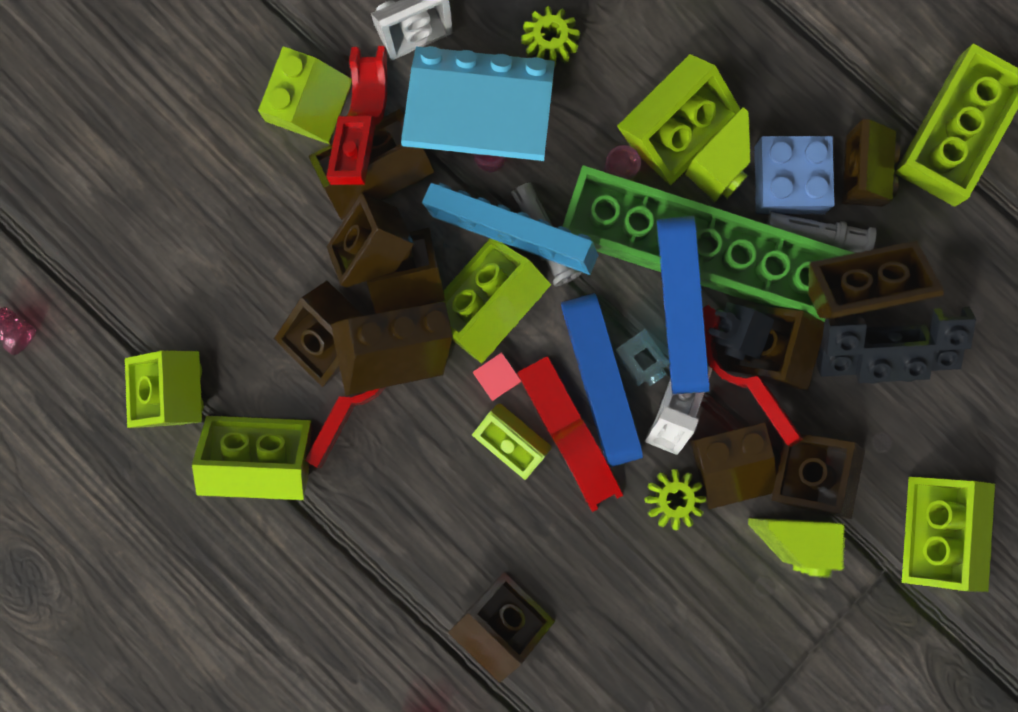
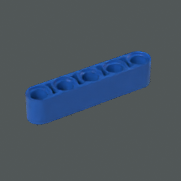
M694 216L657 219L672 395L709 392Z
M592 293L561 302L567 330L603 454L609 468L642 459L641 445L596 294Z

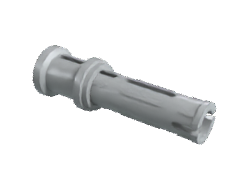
M530 182L520 185L516 188L517 190L511 192L521 211L529 215L530 219L536 221L542 219L549 222L550 226H552ZM540 257L541 261H546L554 277L552 282L555 287L572 281L582 273Z
M772 211L767 220V225L856 253L873 250L876 239V228L869 227L868 230L850 227L843 221L836 222L834 225L787 216Z

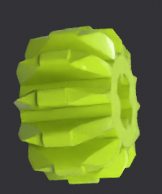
M549 6L545 8V16L534 11L532 13L533 22L526 21L523 24V29L526 33L521 36V43L528 45L526 55L531 57L537 54V58L555 61L554 67L556 66V58L567 63L569 61L568 52H577L578 45L574 41L580 38V31L573 29L576 22L574 17L564 20L565 10L563 8L557 12V15H552V9ZM551 33L556 34V38L553 37L550 42L545 40V37H549Z
M677 469L671 470L670 482L664 473L657 474V478L662 486L659 487L654 483H649L647 487L651 491L656 492V497L647 496L644 498L645 503H656L657 505L649 510L648 515L654 517L659 513H663L658 521V525L661 527L668 523L670 517L673 530H679L680 518H682L686 526L691 527L693 520L689 513L691 512L699 517L703 514V511L694 507L695 502H706L705 496L694 495V492L702 488V484L697 482L689 487L688 484L692 479V474L689 472L685 473L679 482V472ZM680 491L682 496L679 498L683 499V504L681 506H674L671 509L668 506L671 501L666 499L669 493L676 494Z

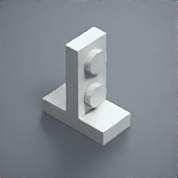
M708 366V378H710L712 368ZM670 378L658 414L648 431L645 442L678 455L695 431L699 420L696 419V415L704 392L672 395Z

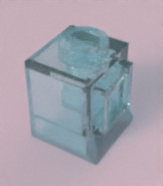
M646 329L628 340L614 352L638 386L645 381L649 386H652L667 375L663 368L669 364V361L652 340ZM647 347L657 362L643 371L634 359V356Z

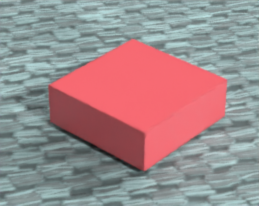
M502 352L473 371V374L492 402L521 383L520 378Z

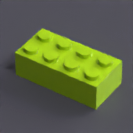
M974 43L970 45L957 59L894 173L954 207L967 200L1018 110V68Z

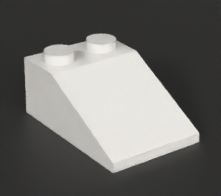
M449 0L387 1L379 5L376 11L371 13L376 30L383 45L386 47L391 61L414 51L416 46H426L453 33Z

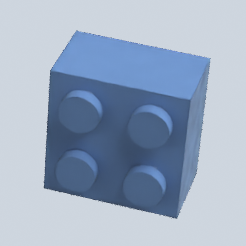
M762 136L755 145L756 214H770L771 211L779 214H825L834 207L833 136Z

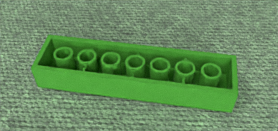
M584 165L582 166L562 226L569 229L574 235L584 234L590 237L597 252L661 272L657 219L694 216L701 286L767 307L804 311L819 319L818 314L808 294L809 262L853 254V252ZM820 318V319H819V320L825 322V318Z

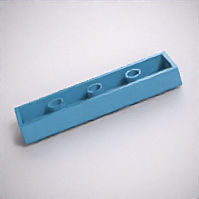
M431 183L422 201L432 217L588 275L591 274L599 256L593 241H591L592 239L584 234L577 236L565 227L559 226L555 228L550 226L551 224L545 220L538 219L536 221L530 219V216L523 212L513 213L504 205H491L484 198H472L470 194L462 190L455 192L443 183H439V185Z

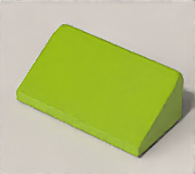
M500 403L489 412L472 434L474 438L524 480L528 478L552 449L549 443Z

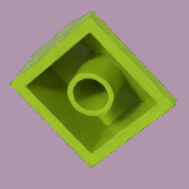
M283 46L258 112L265 122L330 144L336 129L338 116H341L350 92L352 79L313 56Z
M744 107L694 157L685 173L714 202L722 194L728 199L748 176L743 172L750 163L749 112Z
M157 351L125 358L127 428L185 425L202 422L204 404L201 398L200 378L202 366L199 361V351Z

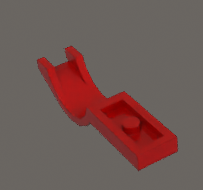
M378 46L376 57H361L359 47L351 48L349 65L352 76V100L347 116H338L326 176L330 185H365L375 125L381 122L386 109L387 50L385 46Z
M708 304L703 308V319L709 366L725 381L742 388H749L786 444L791 447L803 440V437L763 379L759 376L750 378L732 376L725 371L719 362L716 343L713 342L714 336L710 335L708 331L709 328L717 329L721 318L715 314V309L711 308Z
M546 356L517 372L546 429L572 472L591 512L598 510L596 504L612 495H615L616 499L623 496L600 448L578 413L549 357Z
M385 388L366 391L353 397L339 396L305 461L317 468H322L355 405H364L377 398Z

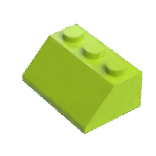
M689 54L617 127L630 147L666 183L672 185L689 168L694 157L741 109L717 67Z
M489 239L444 290L446 301L442 302L446 303L452 340L482 364L531 307L542 297L551 286L550 282L530 260L505 244Z
M206 416L192 462L196 494L198 496L304 500L309 476V463L305 459L310 452L311 420Z
M909 477L902 583L961 591L989 592L995 484L966 480Z
M748 519V525L782 562L793 565V571H800V573H806L810 576L831 577V570H843L844 524L810 520Z

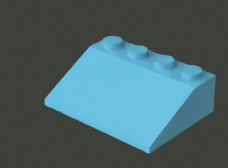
M416 46L410 73L401 146L544 161L555 61L537 57L523 58L506 54L494 55L475 53L470 50L456 51L439 49L433 46Z

